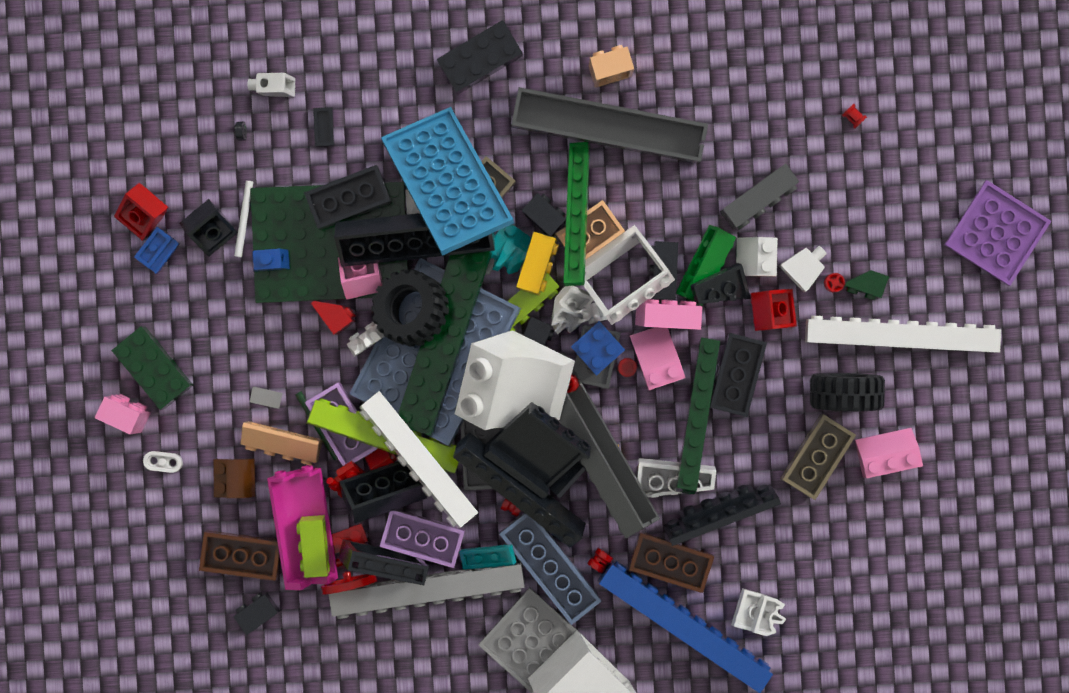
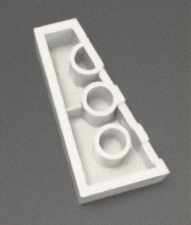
M638 459L636 478L647 497L653 498L681 493L675 492L680 462ZM700 466L696 492L714 490L715 466Z

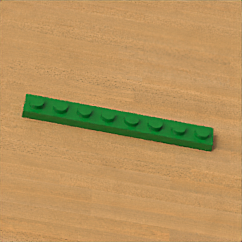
M588 142L569 143L564 259L565 286H581L585 284L590 150Z

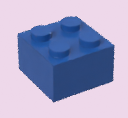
M600 321L571 346L574 352L596 376L625 351Z

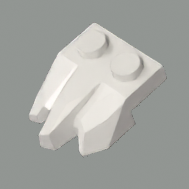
M565 286L555 297L551 325H553L552 327L557 335L565 328L571 333L581 324L579 320H582L583 316L581 313L577 314L576 311L585 309L584 306L591 304L593 298L587 291L575 286Z
M374 322L365 327L366 331L362 334L357 332L349 338L350 342L347 343V346L354 357L385 337L383 333L378 331L377 324H374Z
M742 588L731 625L764 636L776 633L773 624H783L786 618L778 614V610L783 609L785 604L770 596Z

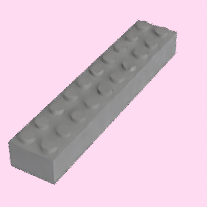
M516 561L514 565L461 569L428 574L424 586L398 580L375 582L356 589L329 594L332 617L337 616V619H343L353 613H356V616L367 615L368 612L373 610L376 613H382L392 607L395 610H402L414 604V607L425 606V603L432 601L433 604L445 603V599H452L454 602L464 600L465 596H471L472 599L483 597L485 593L495 596L502 594V591L509 590L510 593L520 592L521 588L525 587L522 562Z

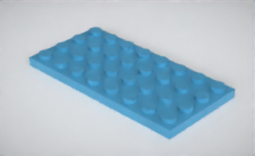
M451 107L381 137L389 156L442 256L514 224L513 217Z

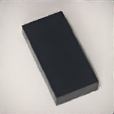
M333 107L313 108L315 147L335 146Z

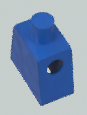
M267 249L252 251L253 272L290 269L289 250Z

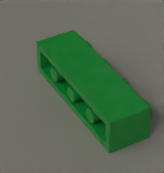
M709 225L676 294L691 302H695L690 285L720 271L725 264L729 251L734 245L736 237L719 227Z

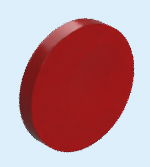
M348 571L343 573V579L333 581L328 585L324 584L321 586L323 595L348 591L377 582V577L369 574L351 577V572Z

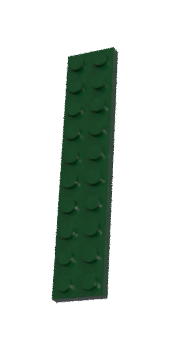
M491 251L450 255L440 284L446 292L444 296L449 301V304L446 305V308L449 309L448 315H445L447 321L445 325L442 324L440 327L442 331L438 335H433V340L430 342L425 340V344L420 346L398 415L411 430L429 436L433 435L492 255Z

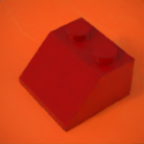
M138 183L124 195L114 217L144 241L163 219L169 207L141 183Z
M793 289L751 293L755 331L797 327Z
M317 301L311 303L333 335L340 334L356 322L354 320L356 315L348 306Z

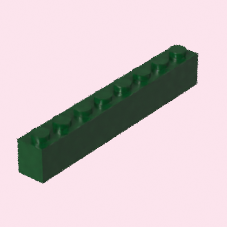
M701 337L699 341L675 492L695 495L697 491L720 340Z

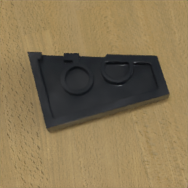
M736 263L690 285L694 301L697 304L751 299L743 266L740 263Z

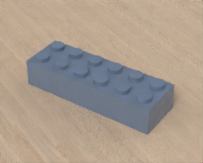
M523 513L500 531L499 535L507 545L512 544L514 554L571 625L602 601L550 533L528 515Z

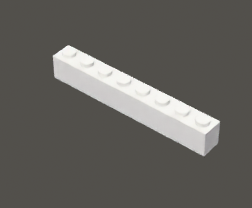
M380 391L359 407L361 409L359 412L366 421H371L374 425L372 427L374 432L378 436L382 435L386 440L384 443L391 452L394 450L398 455L397 460L400 464L407 466L411 470L410 476L416 482L420 481L423 485L421 488L428 497H433L436 501L434 505L440 512L444 511L448 516L446 519L452 527L461 528L478 513Z

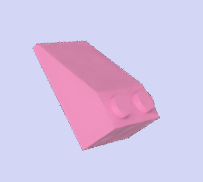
M654 327L630 335L648 390L686 378L668 328Z

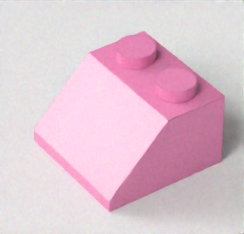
M338 257L341 284L346 300L378 292L376 291L377 287L383 285L379 263L341 267Z

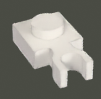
M596 303L585 305V309L576 311L577 314L581 313L583 316L579 323L588 321L589 324L607 320Z

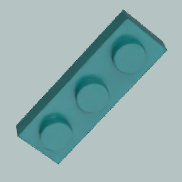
M512 544L468 548L459 551L463 570L510 566L516 563Z

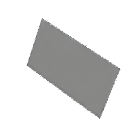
M253 387L249 402L279 409L283 393Z

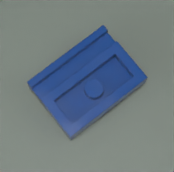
M156 227L134 258L155 274H158L180 243L162 229Z

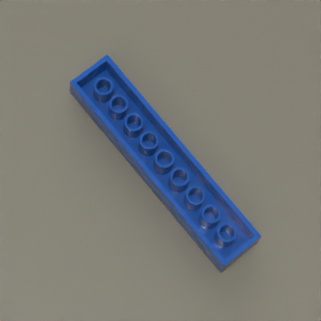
M611 561L608 564L606 570L598 579L601 586L758 693L762 692L773 676L768 663L760 658L758 661L754 659L755 656L752 652L744 647L742 650L738 648L737 642L730 637L723 638L721 631L714 626L707 627V623L697 615L695 617L691 616V612L683 605L676 606L670 596L665 593L660 595L655 586L649 582L647 585L644 584L642 578L636 573L632 572L629 574L626 571V567L620 562L616 561L613 563Z

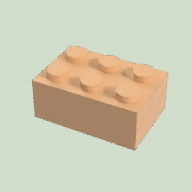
M622 45L611 48L612 51L610 52L598 51L592 54L593 56L589 60V70L595 88L632 77L634 66L628 46L623 48Z
M603 200L587 211L585 260L625 232ZM566 227L555 234L564 248Z

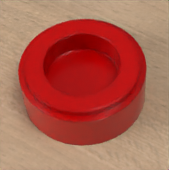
M624 358L618 363V372L622 376L631 377L636 373L637 365L633 359Z

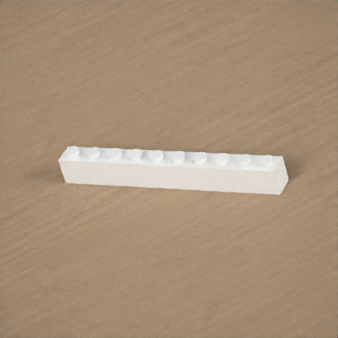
M811 316V319H806L805 342L1000 353L1001 329H995V325H984V328H976V324H965L964 327H957V323H945V326H938V322H926V325H919V321H907V324H899L900 320H888V323H880V319H869V322H861V318H850L849 321H842V317H830V320H823V316Z

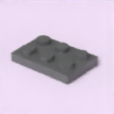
M583 325L581 337L586 332H588L592 328V326ZM608 330L619 342L621 333ZM576 355L574 370L583 384L609 389L615 360L596 376L582 359Z

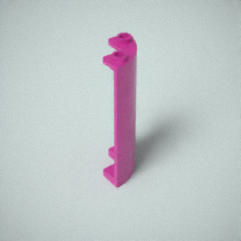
M313 465L302 466L299 470L274 472V476L267 478L285 590H303L311 584L328 585L338 579L321 468H313ZM325 515L330 572L325 577L304 578V572H301L300 561L303 560V557L298 549L301 537L300 534H297V523H299L302 516Z

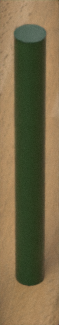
M300 391L295 396L309 417L310 410L305 404L307 399L302 391ZM314 426L333 460L338 459L322 430Z

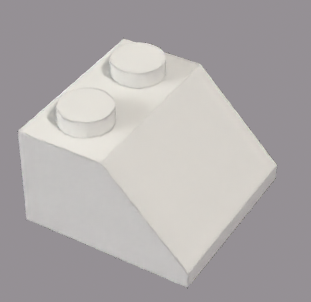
M737 238L736 263L742 264L745 276H777L778 238Z

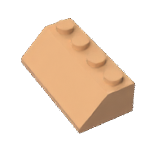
M250 421L243 423L241 445H245V449L250 451L261 449L264 450V454L275 456V453L281 454L283 459L291 461L294 458L301 459V463L307 465L318 462L323 442L321 439Z

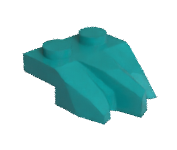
M513 224L500 229L495 235V251H491V258L494 259L492 270L499 271L505 266L508 274L518 272L525 261L532 237Z

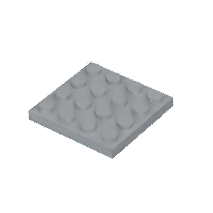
M529 587L478 645L532 693L533 689L528 678L577 629Z

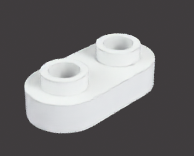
M151 451L144 456L143 463L147 469L152 471L174 473L182 468L183 460L175 453ZM152 457L157 458L156 464L151 462ZM172 459L176 461L175 466H171L170 461Z

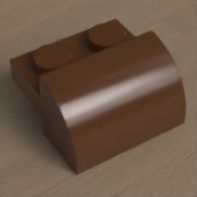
M213 459L214 497H255V459Z

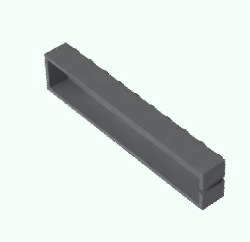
M519 87L511 127L700 164L704 145L700 143L705 142L708 124Z
M573 369L572 374L577 377L579 386L576 391L566 393L559 422L566 428H570L580 439L586 440L591 446L590 458L583 457L580 459V463L585 467L590 480L598 489L599 496L606 503L610 515L614 517L618 524L619 531L625 538H628L660 520Z

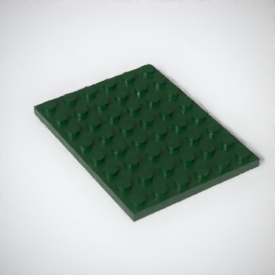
M384 182L392 203L346 221L405 215L404 182ZM322 185L251 188L253 251L289 250L290 269L254 272L255 303L346 299L341 284L338 264L339 255L334 239L335 225L319 230L304 192ZM407 260L379 263L382 281L386 277L391 278L390 275L394 272L400 273L401 270H408ZM377 293L360 296L352 299L373 298V296H376Z

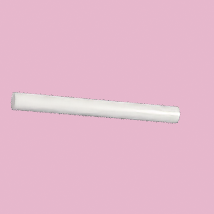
M246 180L234 254L236 257H242L253 181Z

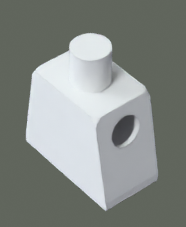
M257 73L256 79H248V90H255L260 95L295 97V78L286 73Z
M820 246L812 253L807 248H804L780 264L779 267L803 292H806L825 268L820 260L827 253Z

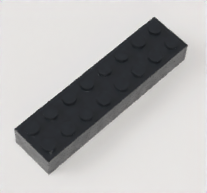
M420 213L335 222L334 239L341 267L442 256ZM489 234L443 256L495 251V234Z

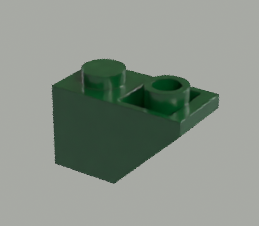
M870 270L846 281L844 287L847 288L846 291L857 295L860 292L865 294V298L875 301L876 298H882L889 276Z

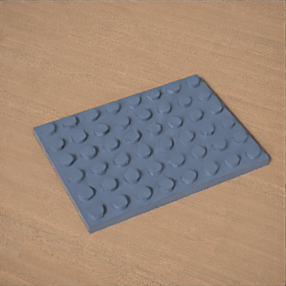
M422 258L419 259L414 270L430 276L441 284L445 272L444 269ZM482 288L480 289L433 435L430 437L447 446H451L464 421L463 418L455 415V410L471 343L509 332L521 310L520 307ZM419 292L407 295L401 302L399 320L402 325L412 322L418 316L422 307V299ZM386 337L380 339L375 343L349 394L366 402L380 391L398 413L420 346L416 344L414 347L401 345Z

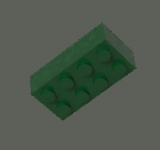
M140 326L111 350L160 410L166 409L194 386L146 326Z

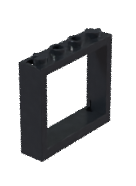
M345 539L342 541L339 553L340 561L349 571L425 585L429 566L420 558ZM353 562H358L357 568L352 567Z

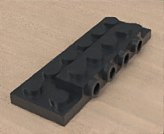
M750 484L741 485L734 491L723 492L718 497L705 499L695 506H686L682 511H679L680 519H672L663 526L671 545L674 546L781 505V502L771 484L761 485L756 490H753Z

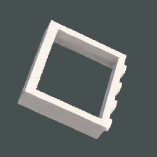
M635 225L585 260V284L583 286L611 325L620 321L629 312L637 309L639 305L651 299L657 292L668 287L675 280ZM640 243L662 272L608 310L587 280Z

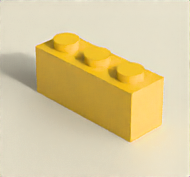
M533 232L516 286L517 289L539 296L541 292L545 291L547 285L545 277L547 273L550 274L553 263L550 261L552 255L557 254L559 244H556V238Z

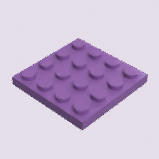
M985 180L944 245L1004 284L1011 286L1048 228L1051 220L988 180Z

